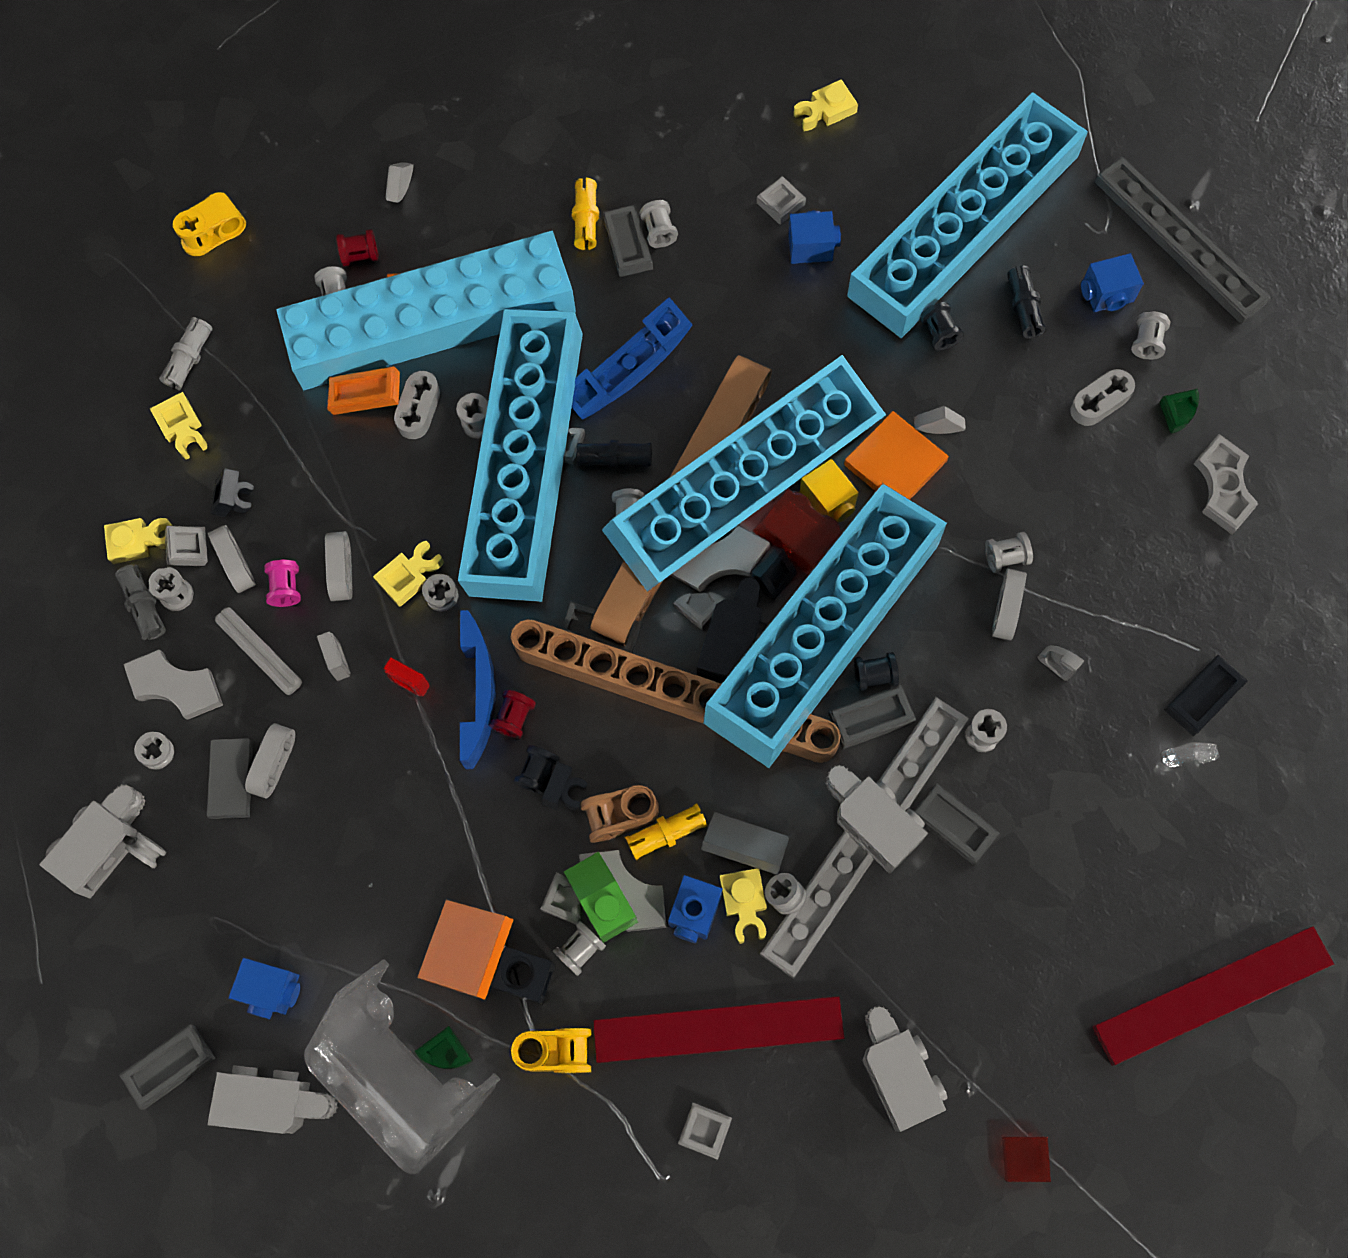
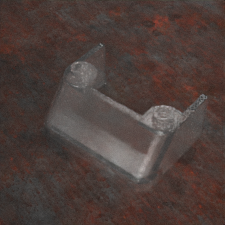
M383 959L335 994L305 1049L304 1058L311 1073L403 1171L416 1174L477 1113L500 1081V1078L494 1073L477 1089L471 1082L457 1077L451 1078L444 1086L389 1029L394 1019L393 1004L391 999L377 988L389 966L387 961Z

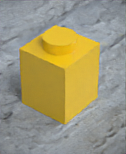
M832 458L801 478L799 491L800 495L825 526L834 520L842 522L855 511L859 493Z

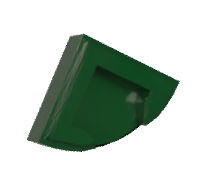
M1198 389L1166 395L1159 401L1171 434L1185 428L1194 417L1199 404Z
M450 1026L414 1051L425 1063L442 1069H456L473 1062V1059Z

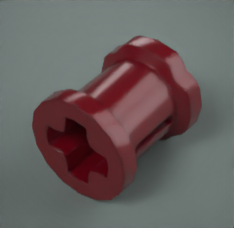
M372 229L366 230V233L361 235L344 237L343 234H339L336 236L339 256L344 267L349 266L350 262L371 259L375 262L379 260L377 244Z
M504 690L502 694L504 698L503 704L496 719H492L489 726L505 736L521 739L523 736L521 731L529 710L535 708L536 702L519 692Z

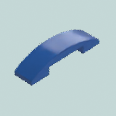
M670 297L642 320L646 325L593 372L586 368L575 378L572 408L582 420L593 415L636 386L674 350L690 330L692 323Z
M461 610L460 648L465 658H476L475 722H460V762L465 769H474L487 745L492 729L489 724L495 715L496 680L491 655L483 635L468 610Z

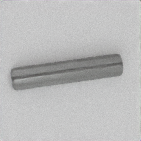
M227 607L217 614L215 622L285 694L291 695L301 686V679L231 608Z

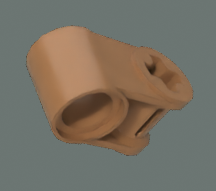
M642 785L596 795L580 802L581 810L586 811L592 832L589 834V839L592 843L610 840L623 833L647 827L654 823L659 814V804L654 793L648 787ZM638 798H646L651 804L649 810L642 815H635L630 812L631 803ZM600 811H602V815L605 822L604 825L602 824Z

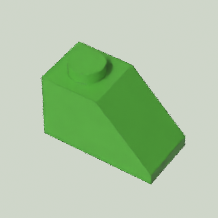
M599 851L564 871L603 943L638 923L635 913Z

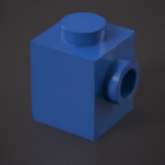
M812 210L806 213L790 214L788 238L791 264L833 261L834 249L841 245L840 226L833 223L832 211L820 212Z
M1130 253L1091 263L1081 282V290L1085 300L1090 301L1094 312L1105 309L1115 311L1128 303L1134 302L1144 283Z
M684 875L668 919V926L675 929L673 935L693 943L697 942L698 937L707 940L722 897L723 888Z
M243 958L229 999L249 1004L246 1013L271 1019L273 1012L286 1015L288 1007L292 1008L298 999L300 983H297L300 975Z

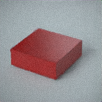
M391 657L383 668L393 683L419 697H423L430 687L423 674Z

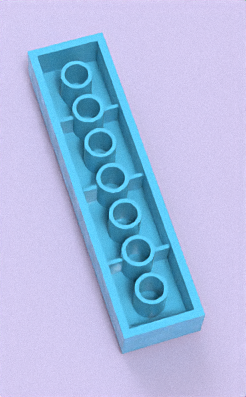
M1032 92L851 273L847 297L902 338L920 320L921 313L928 307L935 305L1078 158L1088 131Z
M553 230L276 309L292 371L303 391L328 384L329 377L380 369L498 335L501 330L504 309L576 312L573 290Z
M504 309L458 582L469 597L542 602L575 378L583 336L575 312Z
M841 355L618 514L602 531L648 592L882 419L886 414L844 356Z
M882 483L706 703L703 724L770 768L936 550L947 523Z

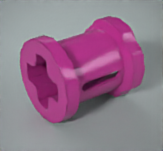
M285 559L266 563L264 571L269 576V593L266 595L267 604L275 607H288L298 604L301 601V596L296 591L295 574L299 572L297 563Z

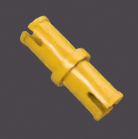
M580 178L575 182V206L572 208V219L575 221L574 245L578 249L585 250L586 239L588 240V249L591 250L597 244L596 222L599 220V209L596 206L597 183L591 178H586L585 190L583 188V179Z
M696 803L692 807L667 819L664 816L656 819V824L626 836L625 839L635 860L665 845H668L670 848L676 845V840L701 828H706L707 823L703 813H700L701 809Z

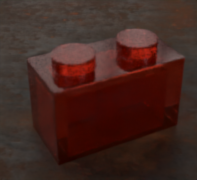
M786 489L778 496L752 530L759 537L768 541L771 546L775 545L784 549L790 561L808 576L843 533L840 530V525L833 518L818 513L811 507V502L806 496L797 491L792 492L790 489Z

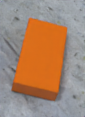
M393 366L329 377L327 410L336 415L399 405L400 371Z

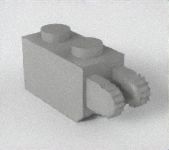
M840 765L834 766L828 772L827 781L825 782L826 788H828V792H832V796L840 803L837 811V823L890 874L928 834L923 829L925 826L924 821L913 810L907 808L904 811L893 800L895 798L893 791L882 781L878 780L875 783L868 776L862 782L853 772H849L848 768Z
M121 784L120 787L117 786L116 789H113L114 792L110 793L102 804L93 800L89 806H85L78 811L73 818V825L64 836L55 840L48 847L45 854L46 857L39 865L74 893L91 898L129 852L125 847L136 842L135 835L137 830L131 826V823L140 814V810H143L146 801L144 800L145 796L141 792L133 790L134 788Z
M884 1006L873 1007L864 1016V1022L866 1023L865 1026L868 1027L867 1031L874 1045L866 1049L863 1063L895 1132H901L946 1111L943 1101L947 1099V1094L938 1076L934 1075L931 1077L924 1061L928 1059V1054L918 1035L912 1037L909 1029L900 1033L894 1018L890 1017L891 1013L888 1012V1009H885Z
M233 1065L231 1074L217 1072L207 1125L293 1134L303 1126L304 1118L329 1119V1117H333V1114L337 1113L338 1102H336V1098H333V1095L328 1093L310 1092V1083L297 1081L299 1075L297 1072L273 1070L272 1078L257 1077L258 1068Z

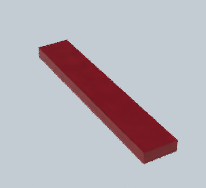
M1312 926L1092 1026L1111 1066L1117 1065L1334 965V962L1316 929Z
M839 996L593 1020L597 1063L845 1039Z

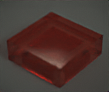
M1003 1137L1006 1182H1051L1048 1137Z

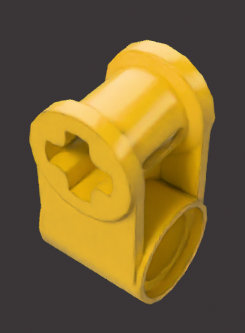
M222 192L211 194L204 201L186 211L180 212L173 220L175 233L181 238L184 251L191 256L207 254L210 250L227 240L240 235L246 227L244 217L229 197ZM185 221H187L190 226L189 230L185 225ZM198 237H199L200 240H201V243H202L201 246H199L198 241H197V239H196V238H198Z
M566 1028L555 1029L554 1031L524 1032L517 1036L512 1043V1059L517 1066L530 1072L589 1073L591 1072V1065L587 1064V1038L591 1036V1029ZM528 1040L540 1042L543 1050L540 1059L532 1064L524 1063L520 1058V1048ZM572 1041H574V1060H573V1061H571V1042H572Z

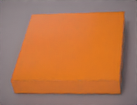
M892 411L845 459L844 466L873 490L877 491L883 483L910 500L947 462L949 456L897 413Z
M446 900L417 978L485 1000L513 919L501 914Z

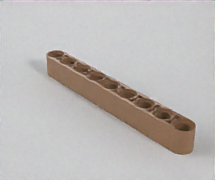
M740 355L735 358L670 477L749 422L768 386L772 369ZM624 561L593 617L590 629L626 646L632 624L635 620L638 622L642 620L662 581L647 592Z
M527 619L520 621L515 625L511 633V640L516 654L526 663L700 723L704 722L705 709L700 705V702L705 697L713 696L721 686V683L535 620ZM532 635L540 638L538 644L534 647L525 648L521 646L523 639L527 636ZM563 648H572L576 651L574 656L568 660H560L556 657L557 653ZM598 660H607L612 664L606 672L599 673L592 670V666ZM635 672H643L648 676L646 682L641 685L629 683L628 678ZM678 684L685 691L679 697L672 698L665 695L664 690L669 685ZM810 714L782 751L813 762H827L836 754L841 735L838 727L833 722ZM816 734H824L829 737L832 745L825 749L817 748L812 743L811 737Z

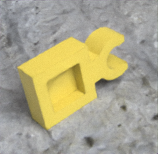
M841 79L812 92L811 102L801 101L794 106V117L808 115L809 117L803 119L802 129L803 131H809L816 127L819 120L823 119L826 125L829 126L857 113L858 103Z
M183 392L150 408L165 438L169 443L175 441L176 449L186 460L190 458L187 446L192 442H197L203 451L207 449L206 441L196 431L202 424Z
M141 518L104 525L107 559L112 564L150 557L149 547L152 546L166 549L165 537L159 538V534L166 529V526H172V524L166 518H158L146 527V523Z
M427 540L416 546L412 558L408 560L401 553L373 576L378 585L399 607L422 589L426 578L423 576L424 573L434 572L441 568L444 563L440 554H437L431 560L423 559L424 555L432 549Z
M759 869L720 875L726 916L738 915L739 917L735 928V937L738 943H744L743 929L749 925L757 928L760 940L765 939V924L760 918L756 917V912L767 909Z

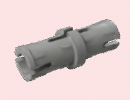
M196 317L191 318L183 337L171 349L173 354L159 378L161 382L171 388L175 386V389L181 390L193 364H198L201 355H199L201 348L213 330L210 324L202 319L198 320Z

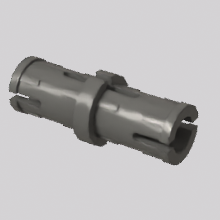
M131 564L116 571L115 576L126 599L124 602L125 608L129 613H132L141 638L143 640L147 638L148 640H153L162 636L166 629L156 610V598L146 587L139 566L135 565L133 567Z

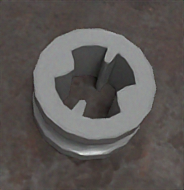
M434 574L424 582L422 587V594L428 606L435 611H447L457 603L459 597L458 589L454 581L447 575ZM443 585L445 590L450 588V590L445 592V598L442 600H438L436 595H434L438 586Z
M152 731L145 733L137 740L134 752L138 761L144 766L157 770L164 768L170 763L174 755V747L165 735ZM159 742H162L159 747L162 752L161 755L157 758L151 755L150 759H147L150 755L147 749L148 746L152 743L158 746Z
M137 832L135 835L136 842L128 844L125 849L148 866L155 868L157 866V857L164 856L167 851L142 833Z
M780 873L772 877L767 883L765 898L776 911L788 915L801 908L806 898V892L802 884L793 875ZM785 889L790 891L786 898L780 895Z

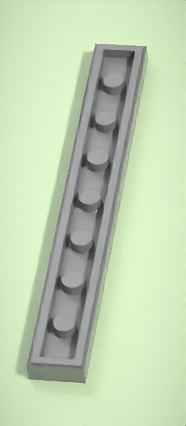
M935 697L879 779L895 794L893 800L904 811L910 807L969 719L937 697ZM845 830L805 887L806 898L801 908L794 913L786 915L760 953L763 958L793 979L874 860Z

